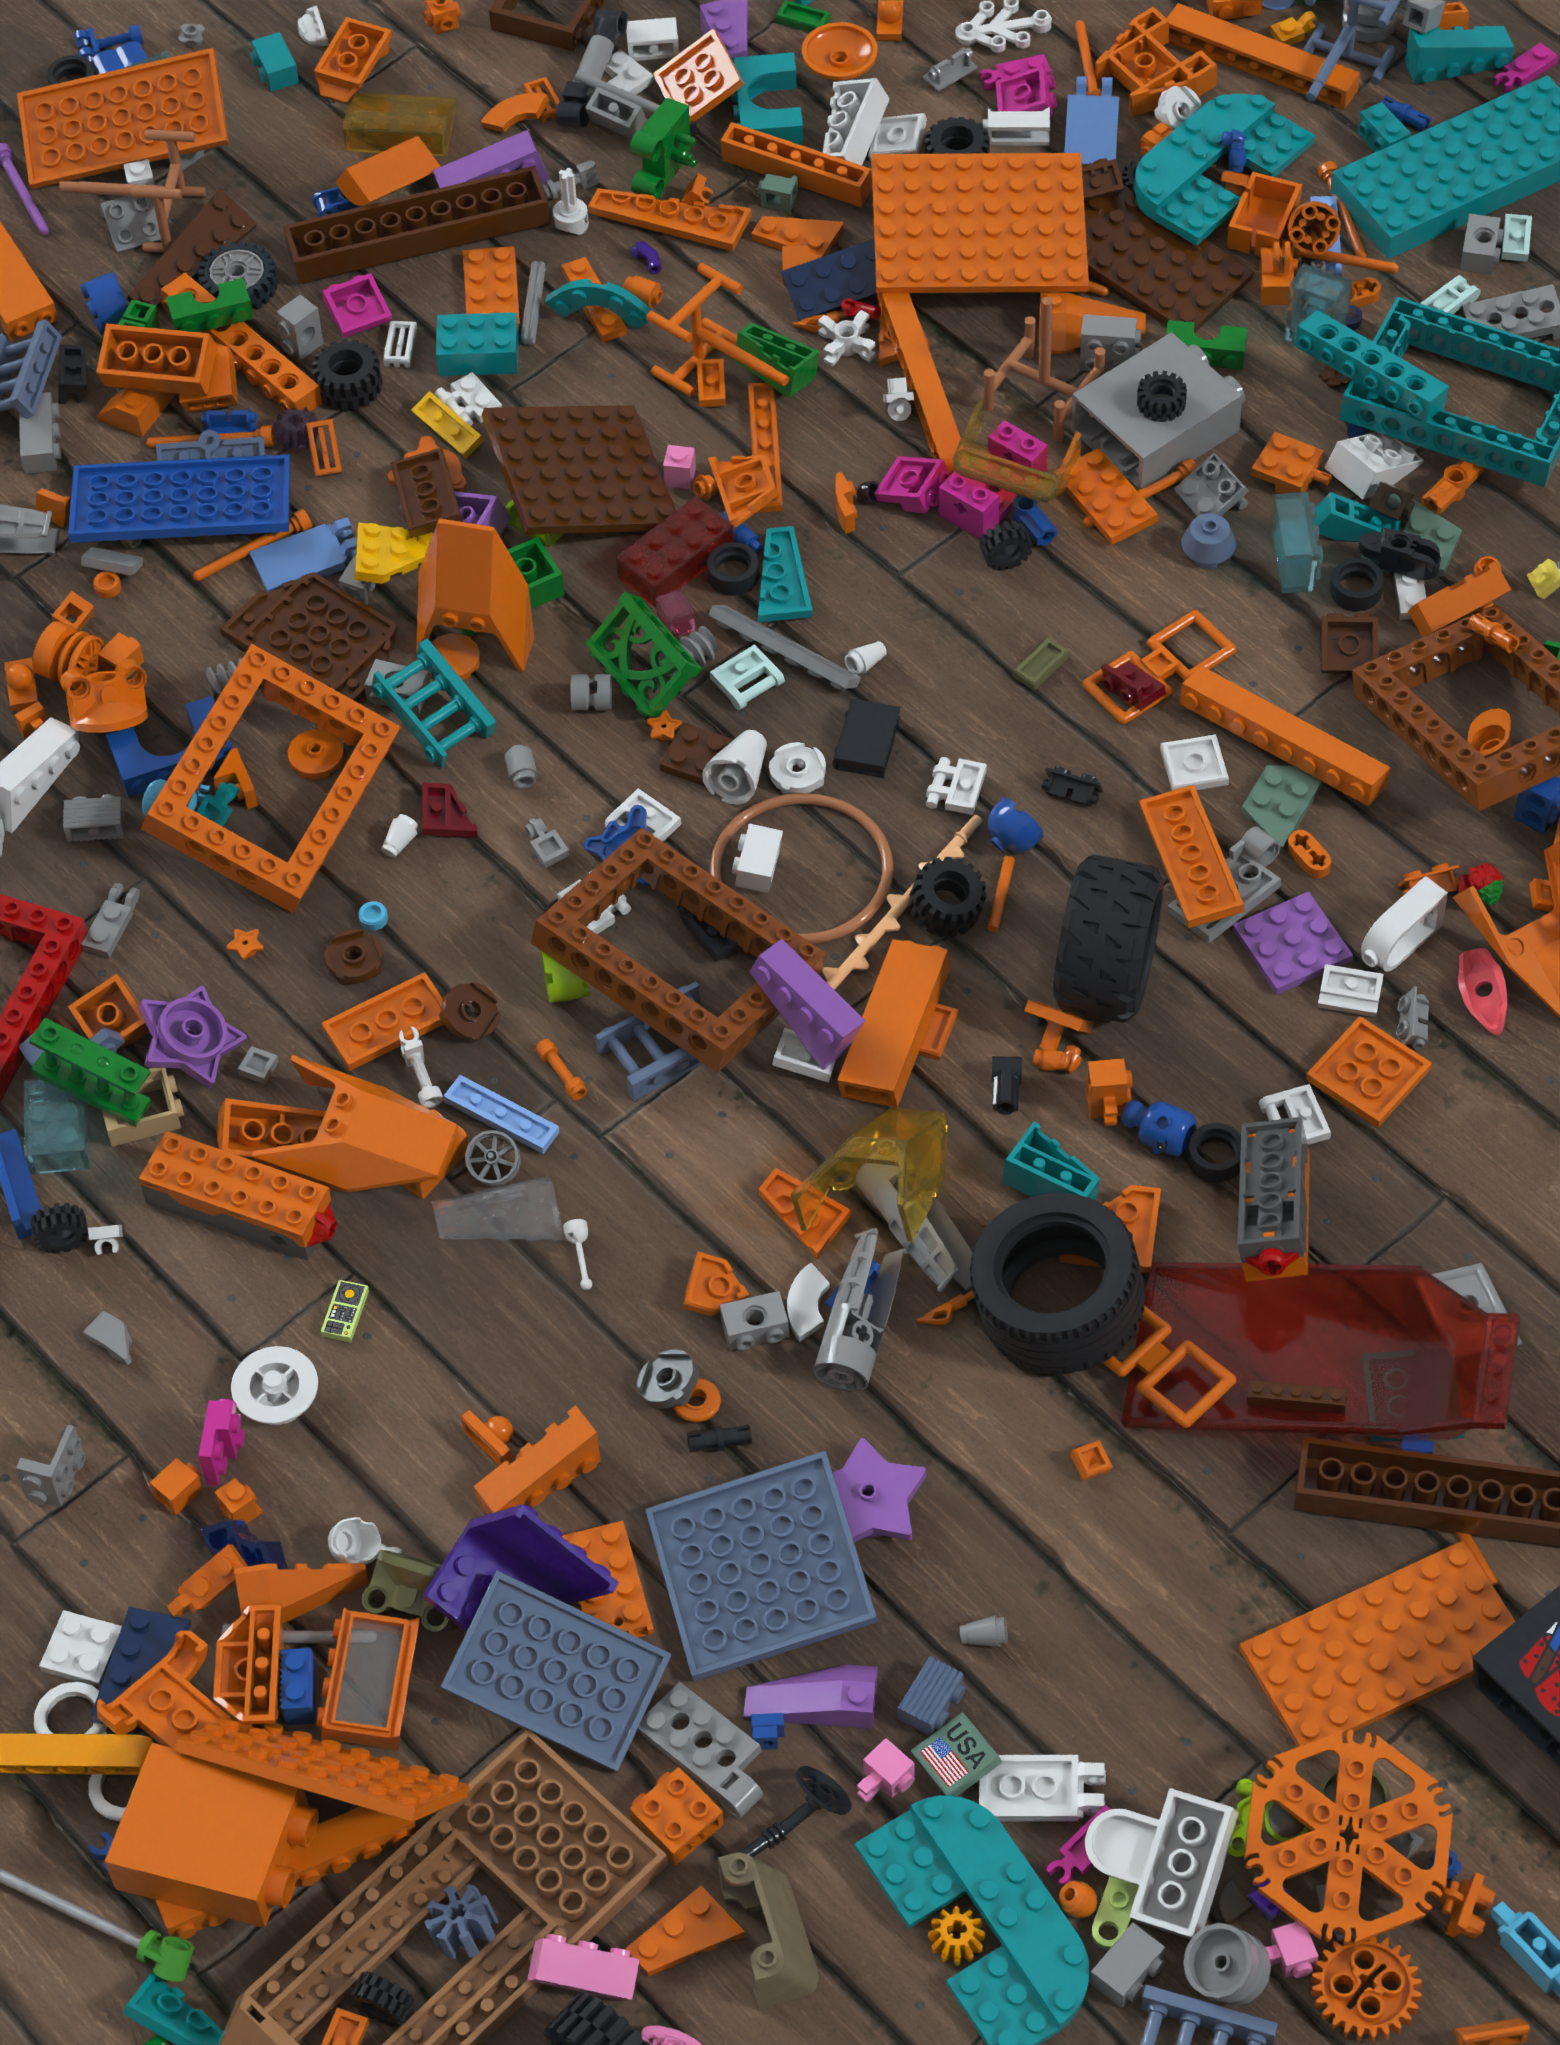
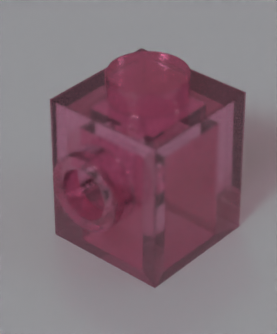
M682 589L656 597L657 616L674 637L685 635L695 630L694 611Z

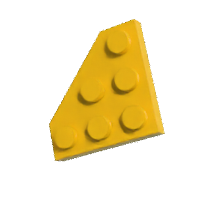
M358 522L354 580L383 584L389 581L390 576L396 573L403 575L418 568V564L423 562L433 533L429 532L410 538L408 529L402 527H388L375 523Z

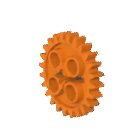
M1376 1936L1370 1938L1369 1941H1362L1353 1945L1354 1942L1351 1939L1344 1946L1333 1941L1332 1952L1323 1950V1961H1316L1314 1969L1317 1972L1312 1973L1311 1982L1317 1984L1312 1987L1311 1995L1319 1997L1315 2000L1314 2007L1315 2009L1325 2008L1321 2016L1322 2021L1332 2018L1331 2030L1333 2031L1340 2026L1344 2027V2038L1348 2037L1351 2031L1356 2032L1357 2042L1361 2041L1363 2034H1368L1371 2043H1374L1377 2033H1380L1385 2040H1388L1389 2029H1392L1399 2035L1402 2029L1401 2023L1409 2026L1412 2019L1410 2014H1417L1419 2006L1414 2002H1420L1422 1993L1417 1991V1989L1421 1988L1422 1980L1413 1978L1417 1975L1418 1967H1408L1411 1955L1400 1957L1401 1945L1399 1944L1390 1949L1388 1947V1937L1381 1944L1377 1943ZM1365 1960L1371 1965V1968L1361 1969L1355 1962ZM1384 1966L1386 1969L1376 1976L1372 1988H1366L1356 2005L1352 2009H1348L1347 2006L1358 1997L1360 1987L1365 1988L1379 1967ZM1386 1981L1394 1982L1398 1989L1393 1991L1387 1990L1382 1983ZM1343 1984L1348 1986L1351 1991L1342 1994L1337 1992L1334 1987ZM1367 2005L1372 2006L1378 2013L1367 2015L1361 2008Z

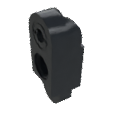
M1384 527L1381 528V533H1365L1359 539V552L1364 557L1379 561V568L1420 580H1429L1439 574L1441 562L1440 549L1431 540L1423 539L1419 535Z

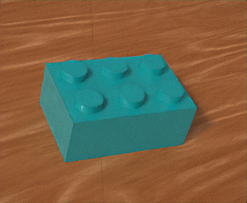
M517 312L437 315L436 360L439 376L468 375L471 372L475 375L518 374L519 330Z

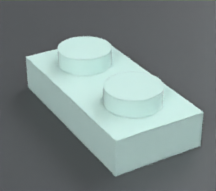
M1505 215L1501 259L1528 262L1532 216Z

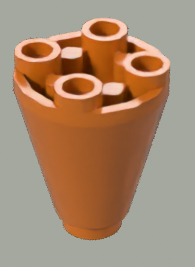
M1318 201L1302 203L1295 208L1290 216L1288 236L1292 244L1301 252L1321 255L1326 253L1338 240L1341 221L1335 210L1326 203Z

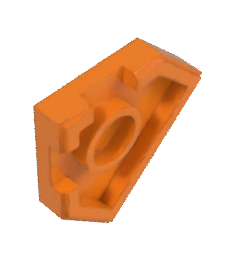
M697 1251L688 1279L682 1308L712 1317L720 1313V1304L746 1299L750 1294L744 1285L739 1283L733 1273V1268L726 1259Z

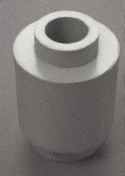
M524 745L512 746L504 756L509 779L516 788L524 789L531 787L535 784L537 777L532 750Z

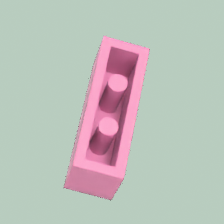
M547 1934L546 1939L535 1940L527 1981L577 1992H589L592 1995L620 2001H628L633 1998L640 1959L630 1957V1951L611 1948L609 1953L598 1950V1944L579 1941L577 1946L567 1944L566 1937Z

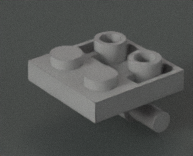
M1215 452L1174 488L1197 516L1207 513L1223 516L1235 504L1240 510L1248 505V501L1243 496L1249 490Z

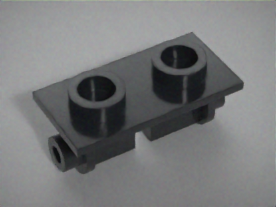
M1055 766L1054 769L1046 767V773L1050 778L1049 780H1043L1041 788L1046 791V794L1066 799L1070 789L1073 790L1071 801L1087 806L1097 804L1099 794L1095 792H1103V788L1096 777L1082 774L1081 777L1071 774L1070 770Z

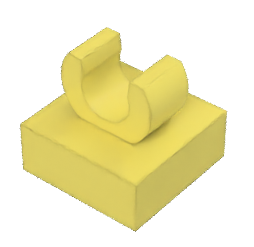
M1550 559L1539 564L1535 570L1527 574L1537 595L1543 599L1560 587V571L1555 562Z

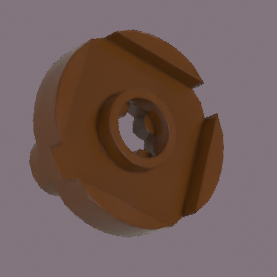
M349 929L342 931L331 939L332 943L328 949L327 947L325 949L326 967L329 973L341 985L367 981L372 977L378 976L382 971L381 966L384 961L382 945L376 936L372 934L371 937L368 934H364L363 930ZM353 952H355L357 956L361 955V957H359L356 960H349L350 954Z
M480 983L458 984L443 998L439 1014L440 1020L456 1037L469 1043L476 1042L488 1036L499 1023L500 1011L497 1012V999L487 987ZM473 1006L475 1008L473 1013L476 1015V1018L469 1017L466 1014L465 1007Z

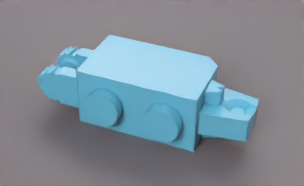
M1503 1901L1491 1910L1490 1917L1499 1926L1497 1929V1933L1501 1937L1499 1944L1546 1994L1552 1989L1560 1998V1941L1533 1913L1527 1911L1523 1915L1519 1911L1515 1914Z

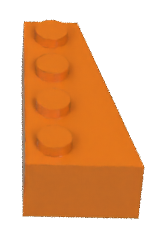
M576 1405L567 1412L570 1417L562 1424L557 1426L554 1422L545 1429L547 1434L538 1443L530 1444L528 1442L516 1455L514 1462L504 1461L473 1486L476 1502L486 1515L521 1504L535 1507L541 1504L546 1496L556 1490L566 1488L574 1478L582 1473L591 1472L601 1462L597 1431Z

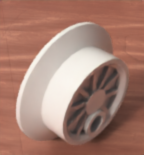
M282 1346L267 1347L250 1354L239 1364L231 1382L232 1398L236 1402V1407L239 1411L253 1421L269 1425H282L295 1420L310 1407L318 1390V1376L312 1362L301 1352Z

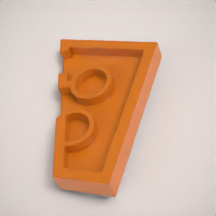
M700 1885L625 1948V1950L630 1951V1957L640 1959L638 1967L649 1977L685 1962L686 1958L703 1951L707 1953L717 1949L718 1945L727 1941L741 1939L745 1937V1931Z

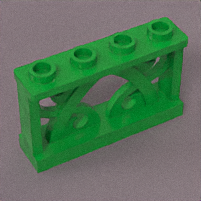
M624 591L618 599L620 603L592 637L587 638L584 643L590 649V656L604 665V672L611 674L612 679L621 685L620 691L636 703V710L645 717L650 715L658 718L692 676L696 677L702 668L641 597ZM627 618L623 629L619 628L620 625ZM640 628L644 630L641 638L634 637V633L639 635ZM618 633L621 635L620 640L614 639L610 641V643L615 645L614 651L610 652L606 647V642L613 634ZM653 640L654 645L650 655L653 669L645 671L632 670V642L643 645ZM663 652L665 657L658 662V655ZM675 672V674L667 682L665 677ZM656 680H659L660 692L651 700L647 696L646 691L651 687L652 692L656 693Z

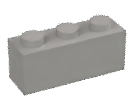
M51 392L42 393L34 416L25 418L19 412L20 457L25 474L56 471L57 459H61L60 444L56 443V439L61 438L59 423L55 421V419L60 418L58 402L53 403Z

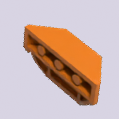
M281 1604L249 1605L243 1611V1615L233 1622L217 1640L213 1701L242 1724L276 1723L280 1713V1652L284 1650Z

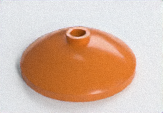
M846 22L822 25L811 31L802 44V59L806 67L822 78L835 81L850 80L866 73L874 65L878 55L877 42L873 35L861 26Z

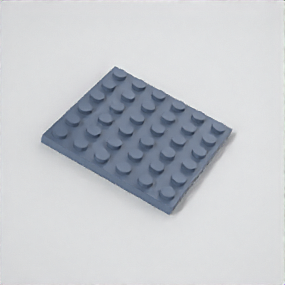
M826 1451L645 1509L687 1662L694 1681L878 1622Z

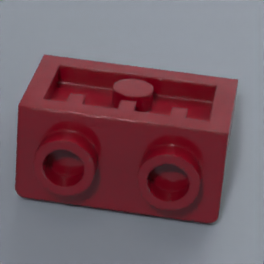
M1129 661L1116 670L1108 664L1101 666L1104 687L1109 692H1113L1121 697L1125 703L1133 705L1140 711L1166 694L1164 684Z

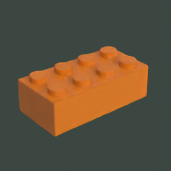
M106 324L96 374L104 386L207 396L217 346L209 333Z

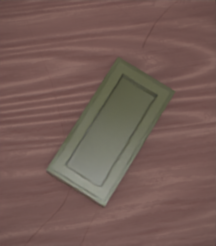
M1048 637L1013 670V678L1035 691L1070 657V651Z

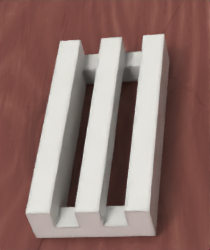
M390 321L383 357L384 367H389L390 363H394V367H400V364H404L405 368H410L417 332L416 322ZM396 328H400L396 355L391 356ZM410 328L405 356H402L406 329Z

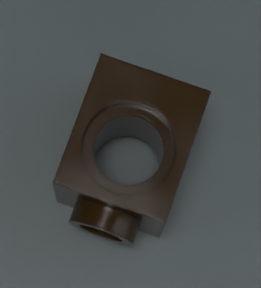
M1380 481L1369 507L1395 519L1403 520L1405 516H1410L1414 508L1415 502L1412 501L1414 494ZM1392 494L1398 495L1401 501L1400 506L1395 510L1388 506V498Z

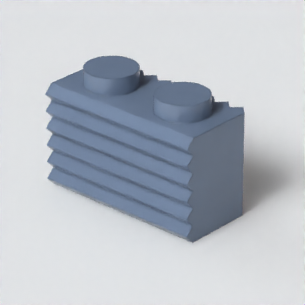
M929 1656L897 1708L898 1719L931 1736L937 1728L940 1729L947 1723L950 1716L948 1710L953 1702L958 1704L966 1690V1687L963 1686V1673L952 1668L950 1665H946L944 1662H940L938 1659H934L933 1656Z

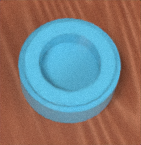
M367 902L359 909V922L366 930H379L388 922L387 909L380 902Z

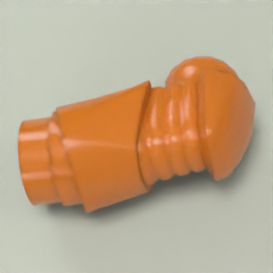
M1074 1045L1067 1046L1065 1052L1036 1049L1032 1066L1038 1067L1042 1071L1066 1070L1071 1074L1081 1064V1050Z

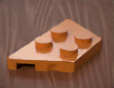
M751 455L749 457L732 456L731 461H718L717 457L708 458L732 529L738 527L778 496L764 455Z

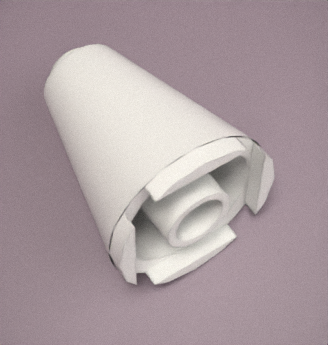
M755 730L744 731L706 763L702 772L703 783L712 795L717 793L723 797L721 801L735 805L746 803L753 797L757 790L767 747L766 739L762 734Z

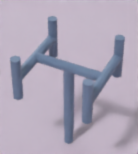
M1316 0L1304 1L1306 5L1313 6ZM1347 0L1349 4L1346 26L1341 31L1335 44L1320 40L1326 31V26L1323 23L1317 24L1303 51L1312 54L1317 49L1329 54L1306 94V98L1309 101L1316 99L1340 57L1375 67L1376 69L1370 81L1375 85L1380 83L1397 53V48L1389 45L1382 59L1354 50L1358 7L1360 4L1382 11L1377 21V26L1386 28L1401 0H1389L1388 2L1383 0Z

